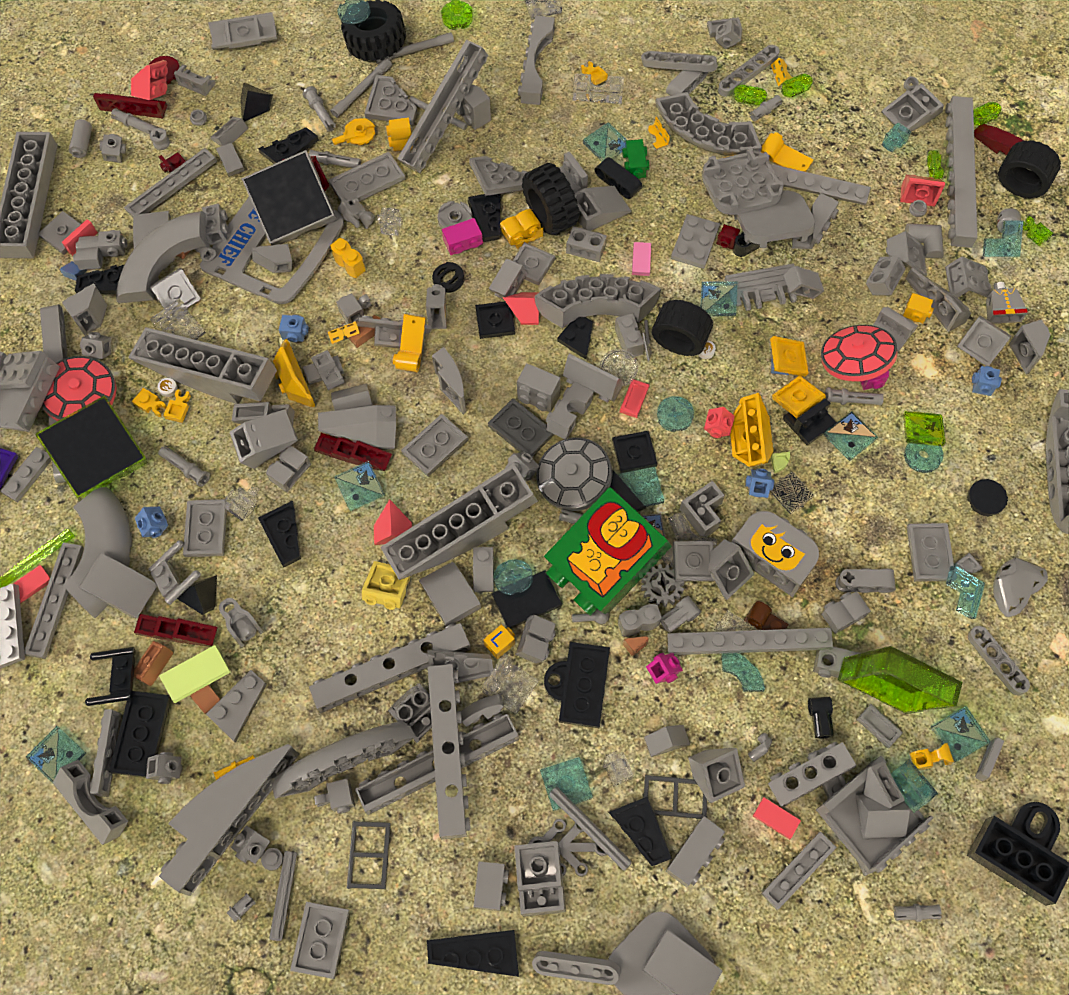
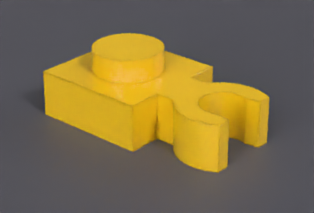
M588 62V67L581 65V72L585 74V78L594 86L608 80V74L599 66L594 68L592 62Z
M142 388L132 400V403L147 413L152 409L158 417L162 416L158 409L167 408L164 402L159 401L158 396L145 388Z
M179 389L176 390L175 401L169 400L163 416L165 419L183 423L189 409L187 402L191 398L188 391H186L185 396L180 397L181 391Z

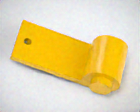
M770 133L761 146L760 152L763 154L767 152L769 161L779 166L807 172L814 160L785 145L782 140L783 137L779 133Z
M404 314L400 350L393 356V365H395L396 369L418 373L421 365L426 317Z

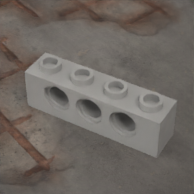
M837 741L826 747L827 751L822 754L815 752L807 757L809 761L801 765L800 762H797L790 766V771L784 775L779 772L770 778L771 782L768 785L781 807L790 804L856 767V763L843 742L840 744ZM827 757L834 758L836 761L835 767L831 769L826 768L823 764L824 760ZM807 768H815L817 776L813 779L807 778L805 776ZM793 777L798 780L797 788L789 789L786 783L789 778Z

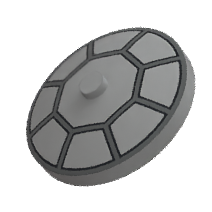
M568 438L552 445L540 459L538 464L540 467L536 472L537 485L543 497L554 507L568 511H579L591 507L610 487L612 481V465L607 453L600 445L586 438Z

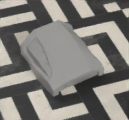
M420 683L409 689L388 710L398 722H405L411 727L416 736L413 739L416 743L432 728L430 694ZM439 705V709H440L442 712H445V711L442 709V707Z

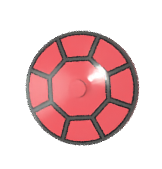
M853 325L840 329L827 338L821 349V359L825 370L832 376L845 381H865L876 378L887 372L897 358L895 338L885 329L873 325Z
M86 356L69 357L56 363L60 368L42 404L43 409L51 418L61 422L103 398L111 407L116 397L117 387L112 372L104 363Z

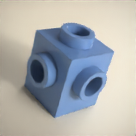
M282 315L279 327L282 340L288 338L290 342H303L309 330L304 317L299 315Z
M981 366L973 374L972 392L991 396L995 389L1001 385L1000 370L990 366Z
M751 469L750 476L747 475L745 487H748L749 495L768 498L770 490H773L774 479L771 478V472H768L766 469Z
M143 507L135 517L142 537H159L168 527L161 507Z

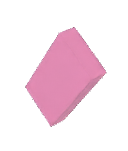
M634 242L632 275L650 276L651 243Z

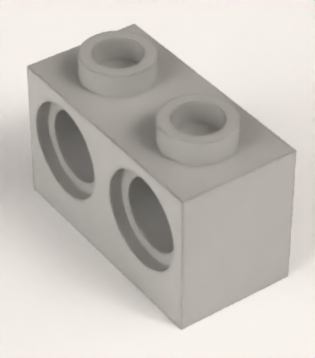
M573 226L566 243V253L600 262L606 246V235Z
M889 256L879 258L866 282L872 295H892L906 269L900 257Z
M833 647V650H817L813 672L818 673L821 677L829 678L832 676L839 678V681L849 683L858 677L860 665L847 658L861 655V653ZM822 659H828L831 662V666L825 665ZM843 663L850 665L851 671L845 670Z

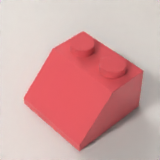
M906 174L901 185L900 202L912 203L916 200H922L927 206L935 207L944 189L945 182L932 177Z

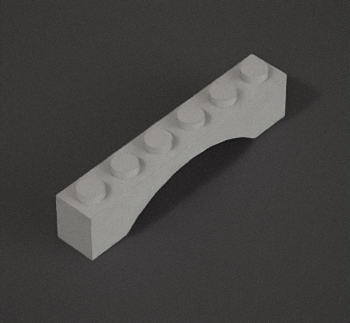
M535 15V21L531 22L530 32L532 35L528 37V45L530 46L526 47L525 56L527 60L523 62V70L525 71L521 73L520 82L522 86L519 85L518 96H521V103L541 104L543 81L536 71L535 63L541 51L553 40L555 30L554 17Z

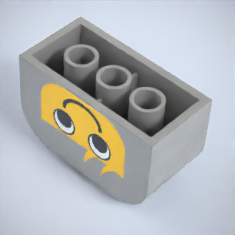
M760 511L751 515L732 540V543L740 546L753 571L792 598L808 578L819 558V550L816 543L803 530L796 529L787 519L768 511Z

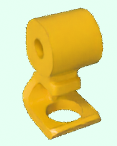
M948 743L943 744L941 748L930 752L928 749H922L910 753L915 771L932 768L934 766L933 763L943 760L945 765L954 763Z

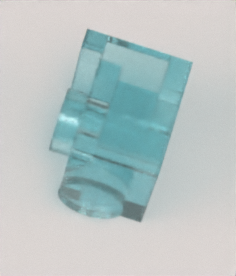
M897 123L885 135L881 146L893 153L897 148L900 149L903 144L907 143L912 131Z

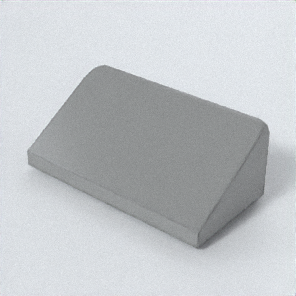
M232 117L211 136V140L220 146L233 143L248 127L242 118Z

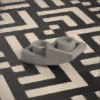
M500 694L488 696L467 706L461 711L462 723L468 727L470 724L476 723L482 714L487 719L499 714L504 707L502 696Z

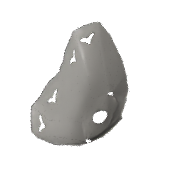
M1015 557L1005 562L997 570L993 583V593L998 608L1005 617H1012L1021 613L1027 605L1030 596L1038 592L1048 581L1046 569ZM1010 565L1009 569L1003 570L1005 566ZM1010 606L1016 607V609H1012V610L1009 612Z

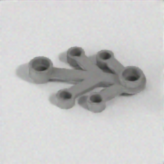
M562 819L555 820L553 826L543 837H534L528 844L550 842L557 833H562L565 830V821ZM557 822L563 824L562 829L558 830L555 827ZM575 823L574 827L558 842L559 853L575 869L577 876L584 877L588 872L587 865L581 863L571 852H596L599 856H606L607 854L604 851H600L596 843H571L579 833L584 832L582 829H578ZM561 863V866L564 868L562 876L566 874V866ZM579 866H584L586 871L585 873L580 874L578 873L577 868Z

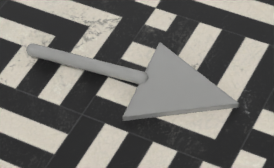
M645 320V334H642L647 360L650 361L652 352L649 347L648 321Z

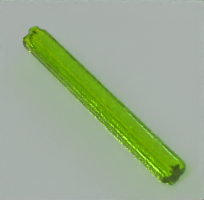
M66 528L0 576V588L9 585L59 549L63 542L67 543L74 538L72 531Z

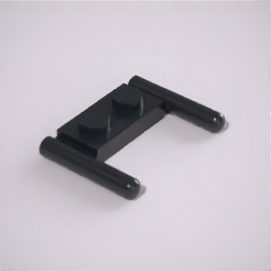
M135 647L90 654L92 661L112 658L110 695L87 698L85 700L86 706L132 700Z

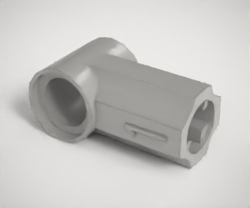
M687 596L678 602L675 608L662 616L661 624L667 632L671 633L686 621L694 620L701 614V610L691 597Z

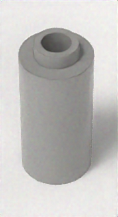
M79 119L74 124L69 152L76 158L85 157L87 153L92 125L86 120Z

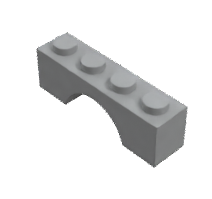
M76 760L60 768L53 784L99 842L104 845L120 837L128 820L116 806L111 808L105 807L97 801L94 794L90 793L91 775L82 763Z

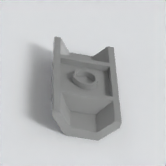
M272 12L208 22L213 50L233 49L278 40Z

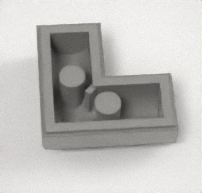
M906 224L905 231L919 243L924 244L925 258H943L941 225Z

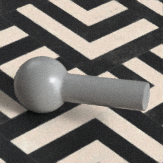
M597 609L591 616L587 613L571 615L572 623L595 621L598 624H605L609 620V613L604 614Z

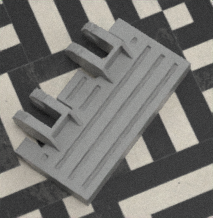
M794 263L726 275L724 279L726 285H737L729 292L733 306L739 307L742 305L741 301H743L745 310L749 311L751 310L750 299H753L756 308L760 309L762 308V302L776 300V294L780 304H785L786 297L784 293H787L789 289H787L788 286H786L787 283H785L786 280H784L785 277L783 276L790 268L794 267ZM788 292L791 303L796 302V296L800 295Z

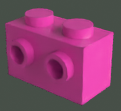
M475 218L442 229L443 241L450 255L459 254L483 244L482 233Z

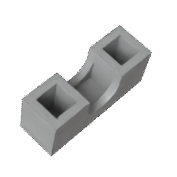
M576 382L570 388L567 387L563 394V399H559L555 405V410L547 415L546 430L563 439H567L575 428L577 418L576 415L570 412L575 411L583 415L592 403L594 391Z

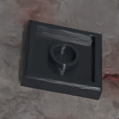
M506 301L475 305L480 339L515 335L512 310Z
M649 430L612 437L620 474L657 467Z

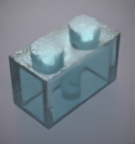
M910 759L891 773L905 799L904 802L913 813L930 802L938 794Z

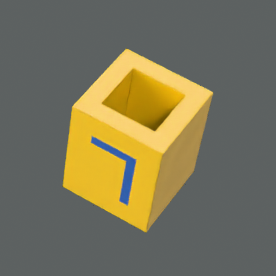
M501 624L483 639L484 646L498 660L515 645V634L509 627L505 628Z

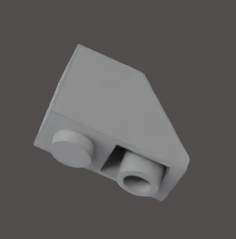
M288 244L252 247V260L272 273L292 271V258Z

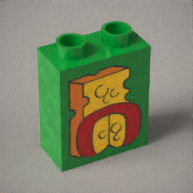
M609 487L544 555L552 564L545 573L562 589L570 581L580 591L573 600L588 615L591 616L597 609L606 614L610 613L672 546L662 534Z

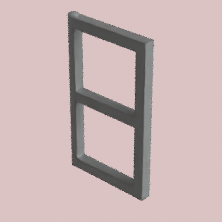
M645 775L644 798L648 796L649 780L674 783L672 812L654 810L656 815L702 819L705 816L707 818V798L704 794L702 814L677 812L678 783L698 785L694 779Z
M352 822L347 889H386L391 823ZM385 827L384 853L354 852L356 828ZM354 857L383 858L381 884L352 883Z

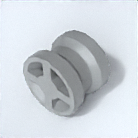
M156 128L150 132V139L157 150H164L169 147L170 140L164 129Z

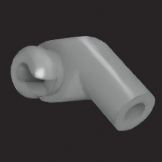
M763 733L758 737V741L761 744L748 753L753 762L765 755L772 744V739L768 737L767 733Z

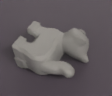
M358 197L351 199L352 205L349 204L348 199L342 200L337 211L343 215V218L351 222L356 228L360 227L358 220L361 219L364 228L368 229V226L373 223L374 214L365 210L364 206L359 203Z

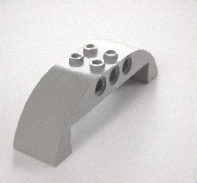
M1059 389L1054 399L1048 422L1046 467L1051 513L1055 524L1065 534H1069V390Z

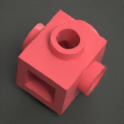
M725 407L709 409L704 429L714 438L729 436L735 416Z

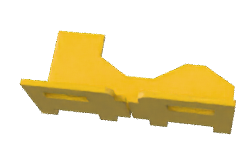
M781 58L776 59L771 64L773 73H776L777 85L780 86L785 80L795 84L794 78L787 71L785 61Z
M655 117V122L648 127V131L656 137V142L653 145L658 149L669 144L670 136L665 128H662L658 118Z
M543 228L537 230L536 234L532 237L523 239L516 244L517 249L522 247L524 242L528 244L543 237Z
M356 321L328 332L332 344L343 340L344 336L349 338L360 334Z

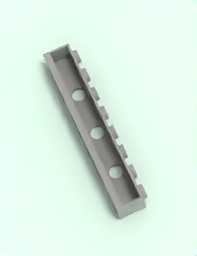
M468 40L463 44L397 158L404 166L418 173H421L422 169L425 168L430 155L435 151L437 143L443 137L445 129L451 123L455 112L461 106L463 98L469 92L470 86L477 78L481 67L487 61L488 54L483 47Z
M452 623L440 632L433 631L421 640L414 639L402 648L395 647L383 656L376 655L364 664H354L351 669L345 672H335L332 674V677L326 680H316L313 682V685L309 686L317 710L321 714L427 669L430 666L428 653H423L421 648L429 644L433 645V651L464 653L471 650L461 623ZM391 660L395 661V666L392 669L384 668V663ZM353 676L357 677L354 685L349 686L345 683L346 679Z
M453 664L428 666L439 836L441 840L467 837V831H470V818H465V809H469L468 795L464 796L463 787H467L466 774H462L461 767L465 766V755L460 753V745L464 744L463 732H459L458 724H462L461 711H457V703H460L459 690L455 691V683H459L458 670H454ZM444 700L451 703V709L448 712H442L439 709V704ZM446 742L453 743L455 746L453 753L445 754L442 751L443 744ZM455 785L458 788V793L455 797L450 798L446 795L445 790L447 786Z
M498 714L491 719V722L485 725L480 723L473 727V731L467 734L463 732L464 744L460 745V753L465 755V766H461L462 768L519 740V736L508 714ZM474 739L479 740L482 744L481 748L472 751L469 747L470 742ZM446 742L442 746V751L445 754H451L455 749L454 744L451 742ZM428 751L421 752L416 756L417 759L410 762L409 760L403 761L397 765L398 768L392 771L385 770L378 774V778L372 781L367 779L361 782L355 790L365 813L370 815L436 782L435 769L432 767L434 751L429 753ZM404 777L406 785L396 788L394 785L395 779Z

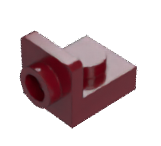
M178 152L166 160L162 155L158 156L161 162L159 165L164 173L168 172L170 174L186 162Z
M724 224L721 232L718 234L716 244L733 250L736 236L740 233V229Z

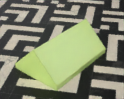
M216 644L159 675L173 702L177 703L231 672L220 647Z

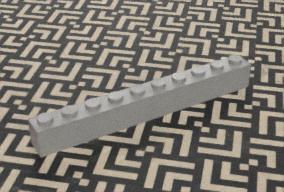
M952 96L950 103H947L945 113H948L946 119V127H948L946 133V140H948L946 154H949L946 164L947 168H949L947 174V181L949 182L947 195L950 196L947 209L950 210L948 216V224H950L948 239L951 240V246L972 248L977 239L973 98Z

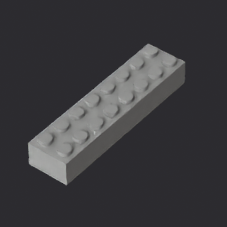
M16 132L0 202V258H34L39 237L38 233L40 232L58 146L50 132Z

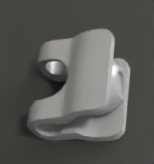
M226 598L220 603L219 610L226 620V627L241 647L245 646L242 641L250 640L255 636L257 630L260 634L263 633V630L252 615L242 609L236 600ZM233 604L234 608L228 613L225 612V607Z

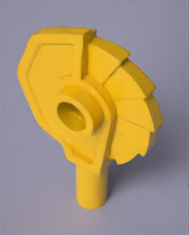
M367 118L353 119L345 126L343 135L332 139L333 145L345 141L346 143L358 144V146L368 144L374 138L375 125Z

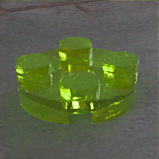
M451 0L441 10L442 22L447 28L456 30L459 27L465 29L473 21V9L463 1Z

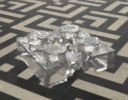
M524 0L531 20L535 19V15L546 17L562 13L560 0Z

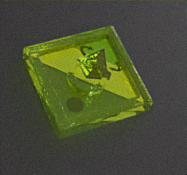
M904 411L903 420L906 443L934 446L945 445L946 439L942 414Z

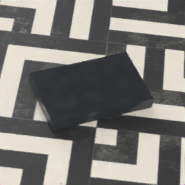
M546 570L492 593V597L506 627L512 629L525 623L527 618L532 615L541 616L562 606L549 576L545 573Z

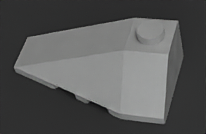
M915 268L910 269L906 280L918 295L933 300L931 305L934 308L933 314L948 332L967 322L971 312L960 299Z
M373 405L318 413V431L339 438L352 439V442L355 443L360 441L378 449H395L396 408L391 405Z

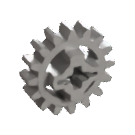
M661 564L658 565V569L652 567L650 569L651 573L647 572L646 578H642L641 583L644 585L641 586V590L646 591L643 595L644 598L650 597L649 603L655 601L657 606L663 603V606L667 607L668 602L674 605L675 599L680 600V594H683L684 588L682 586L684 581H675L674 568L669 570L668 564L665 568H662ZM657 575L656 580H652L650 582V580ZM660 581L663 583V586H666L665 590L662 588V585H659ZM675 589L673 594L668 596L669 591H673Z

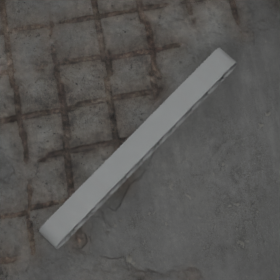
M60 304L40 308L43 352L47 354L46 357L57 363L68 358L64 313ZM49 416V428L59 423ZM52 457L55 481L57 483L68 482Z

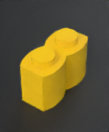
M409 117L389 120V125L386 126L387 136H390L388 137L389 147H393L394 152L402 151L411 136Z
M526 209L516 216L503 220L500 223V227L509 244L516 245L521 240L536 234V231L541 229V223L531 209Z
M339 238L330 245L335 262L339 266L344 267L351 277L357 278L365 272L361 254L352 249L346 240Z

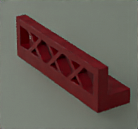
M94 93L93 95L101 111L112 112L116 108L124 113L163 119L167 109L166 101L146 100L107 93Z

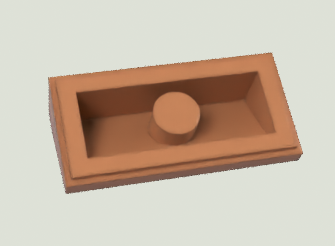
M376 315L372 316L373 319H380ZM358 326L360 334L348 339L358 348L374 337L375 328Z
M153 641L134 668V678L148 686H152L172 657L173 651Z

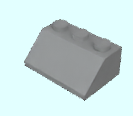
M569 353L563 376L567 378L566 382L570 384L576 382L599 394V399L607 403L609 400L614 402L624 382L618 377Z

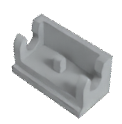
M182 65L174 72L178 85L203 96H206L215 85V81L210 80L212 76L207 75L205 78L188 69L185 70L186 65Z
M506 258L491 283L489 290L501 299L515 294L527 275L523 265Z

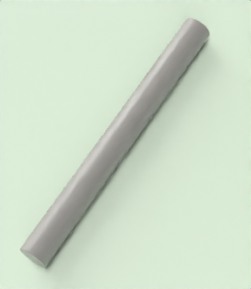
M413 96L409 98L411 103L424 110L429 105ZM454 117L452 118L451 124L466 130V123Z

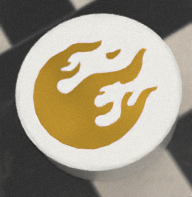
M707 340L702 353L698 356L702 359L712 358L716 350L714 343Z
M164 378L158 383V390L164 397L173 396L178 389L176 382L171 378Z

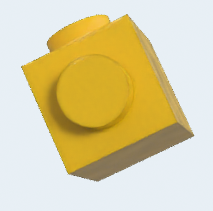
M912 293L903 316L914 322L924 323L927 317H931L934 310L931 307L933 300Z

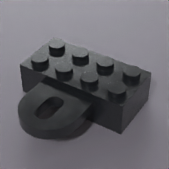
M1030 802L1021 806L1016 811L1010 825L996 816L985 819L967 854L969 858L1045 906L1056 904L1069 878V862L1051 851L1060 833L1059 818L1052 808L1041 802ZM1036 813L1042 814L1045 820L1038 834L1033 833L1030 829V824Z

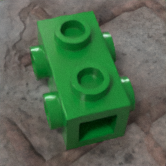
M643 139L626 140L625 148H622V156L626 158L624 168L638 179L646 178V171L649 170V160H646L647 146H644Z

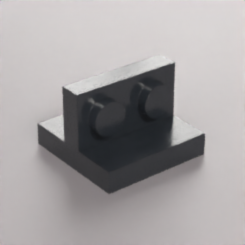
M826 398L798 418L789 412L783 417L787 425L807 446L837 423L828 414V408L831 403Z

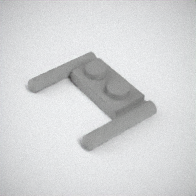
M178 540L149 568L162 596L169 605L201 576V573L195 570L181 583L173 567L168 562L184 546L181 540Z

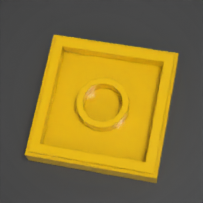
M777 336L770 338L775 371L803 377L809 374L804 342Z
M800 375L772 395V399L796 418L826 398L823 392Z

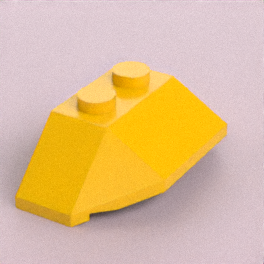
M287 338L281 344L273 360L277 370L275 377L276 379L280 378L282 382L278 385L282 394L286 393L289 400L309 407H315L311 393Z
M756 393L740 399L739 405L733 413L735 417L730 433L732 456L748 467L768 463L774 452L770 417L760 394Z

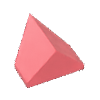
M520 292L503 297L521 325H539V311L535 304V295L539 292Z
M390 499L374 524L375 545L386 544L412 527V522Z

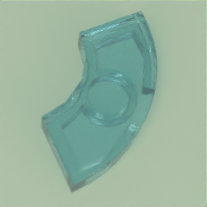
M721 653L722 672L735 676L742 684L743 692L765 691L760 672L744 656L738 653Z

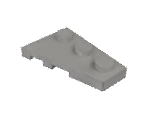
M427 650L430 666L453 664L454 670H458L459 682L494 676L491 654Z
M250 670L206 715L236 743L238 735L248 721V716L253 707L256 706L266 687V683Z

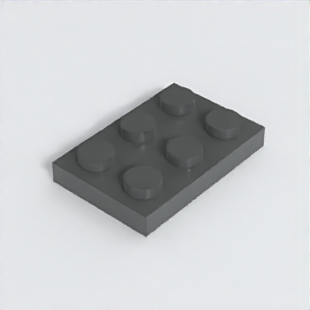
M513 398L488 422V427L519 452L525 451L532 457L554 435L546 430V424Z

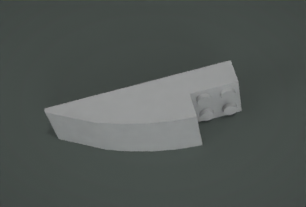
M147 327L129 355V359L167 378L235 404H239L242 397L261 401L277 371L269 358Z
M512 464L381 546V549L398 579L402 580L449 561L473 549V547H477L509 529L506 521L538 501L515 464Z
M287 744L245 762L217 779L185 805L168 824L186 837L187 841L182 842L177 847L176 855L172 860H168L161 868L162 872L158 877L177 892L191 896L273 790V781L276 776L293 764L299 756L298 752Z

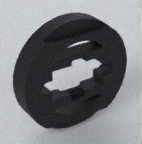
M446 262L434 270L432 275L433 284H439L444 287L446 293L455 292L464 283V272L458 264ZM455 271V275L451 280L441 283V279L446 273Z

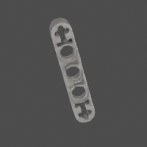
M775 45L765 47L719 83L718 93L724 97L732 95L778 59L779 48ZM757 60H762V61H764V63H763V64H759V63H757L756 61H757ZM745 69H752L753 72L748 73ZM739 77L741 81H735L733 78Z
M647 51L641 55L644 67L712 72L718 67L717 58L712 55Z

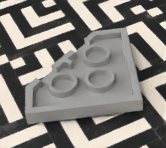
M376 75L364 114L365 118L384 121L409 117L410 124L414 125L417 107L414 103L410 102L406 93L398 87L393 77Z
M487 156L470 158L469 164L485 196L523 190L522 178L527 173L526 171L522 170L519 172L513 170V166L503 162L500 164L492 162V158Z

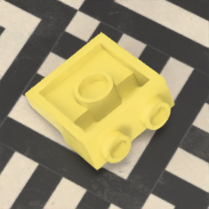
M374 561L362 588V600L368 605L382 604L389 610L400 609L411 576L399 580L390 564Z

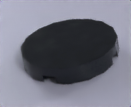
M982 479L975 482L967 495L971 508L978 514L987 517L1001 513L1008 502L1007 492L1003 486L990 479Z

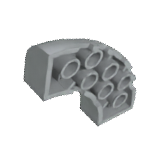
M688 92L655 99L658 111L669 127L687 142L701 149L723 155L746 153L748 147H754V151H761L762 147L751 121L729 122V124L719 122V119L707 113L705 115L701 113Z
M204 211L185 214L169 220L150 232L135 247L119 277L116 293L118 303L154 300V293L150 286L158 282V276L162 269L165 270L178 254L206 247V213Z
M600 274L599 277L582 275L575 277V280H562L559 285L545 288L535 295V304L542 316L561 328L578 317L591 315H614L621 317L633 313L636 323H639L654 308L661 288L642 280L640 282L632 281L627 276L615 278L611 274Z
M107 487L95 489L73 507L79 514L84 526L85 547L78 567L62 585L94 618L108 605L80 589V584L100 553L129 567L130 547H132V535L128 517L123 509L124 507L115 494Z
M399 721L368 729L334 742L300 759L279 773L273 781L274 797L277 799L308 792L328 780V777L351 769L367 759L369 762L394 754L416 736L408 724Z

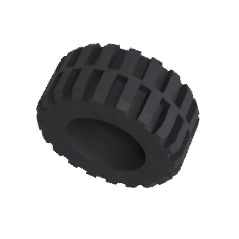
M368 0L365 3L361 2L358 6H353L343 17L341 30L349 53L363 61L371 60L372 62L378 59L384 60L386 57L393 56V53H397L405 43L406 30L401 11L388 1Z
M545 163L525 173L522 178L523 194L529 208L541 223L543 231L549 235H556L576 225L580 216L578 202L569 181H567L561 169L556 167L555 164Z

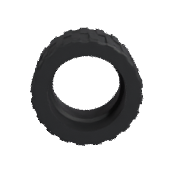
M1033 140L1018 142L1011 147L999 168V181L1007 191L1016 196L1038 198L1048 192L1061 168L1060 157L1053 149L1042 142Z
M669 300L662 305L651 333L654 340L670 352L684 356H695L702 353L713 328V320L698 305L684 300Z

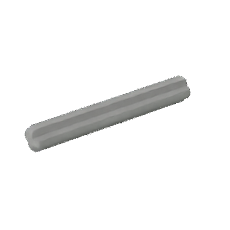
M285 851L269 936V939L273 941H281L283 939L297 853L293 851Z

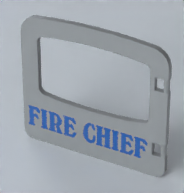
M248 197L227 226L229 231L226 233L227 241L214 244L212 248L215 250L216 256L208 262L202 260L200 267L203 272L216 276L257 296H262L277 304H286L295 298L331 249L330 245L336 241L344 226V219L338 211L334 210L338 220L326 225L318 242L297 272L284 287L276 288L244 274L252 258V247L260 246L266 237L251 199ZM219 268L225 271L223 275L217 273ZM264 288L271 291L269 295L262 292Z

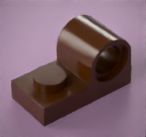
M760 601L754 603L743 621L756 630L787 629L789 625L771 614L772 609Z

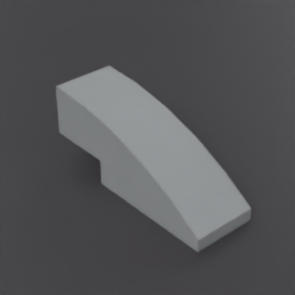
M269 402L234 404L232 422L242 424L286 409L293 425L295 411L289 404L271 405Z

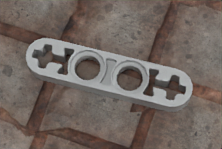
M976 626L968 633V640L1008 690L1014 695L1026 693L1030 688L1028 679L988 630L982 626ZM981 633V638L976 639L975 635ZM986 641L989 642L984 647L981 646ZM988 647H992L996 650V657H991L988 655ZM1001 664H1007L1009 666V674H1005L1001 671ZM1013 674L1016 675V676H1015L1014 678H1012L1011 680L1008 679V678L1011 677ZM1021 682V683H1022L1021 688H1018V689H1017V688L1015 687V685H1016L1017 683Z

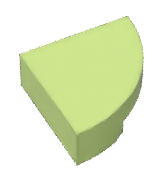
M790 451L773 453L771 455L774 473L782 471L787 466L790 459Z

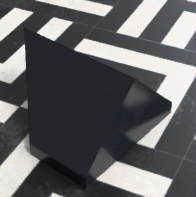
M243 83L240 98L243 121L246 122L270 111L273 94Z
M217 575L193 583L177 599L202 615L214 610Z

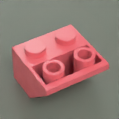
M162 60L149 64L131 78V96L151 100L165 95L167 91V61Z

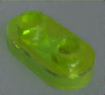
M808 74L795 76L783 82L781 93L789 98L797 96L811 88L813 79Z
M747 85L736 86L733 93V98L736 101L752 105H760L766 101L767 92L764 89Z
M988 102L974 109V125H983L998 118L1002 110L1001 105L996 102Z
M930 150L927 155L929 177L943 178L944 169L941 167V154H939L938 150Z

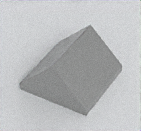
M367 383L331 393L335 411L373 406Z
M856 795L863 839L906 837L910 809L904 801L892 808H888L865 795Z

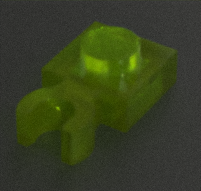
M1028 216L1025 222H1021V229L1028 231L1026 236L1038 246H1041L1053 235V232L1041 222L1035 224L1031 216Z

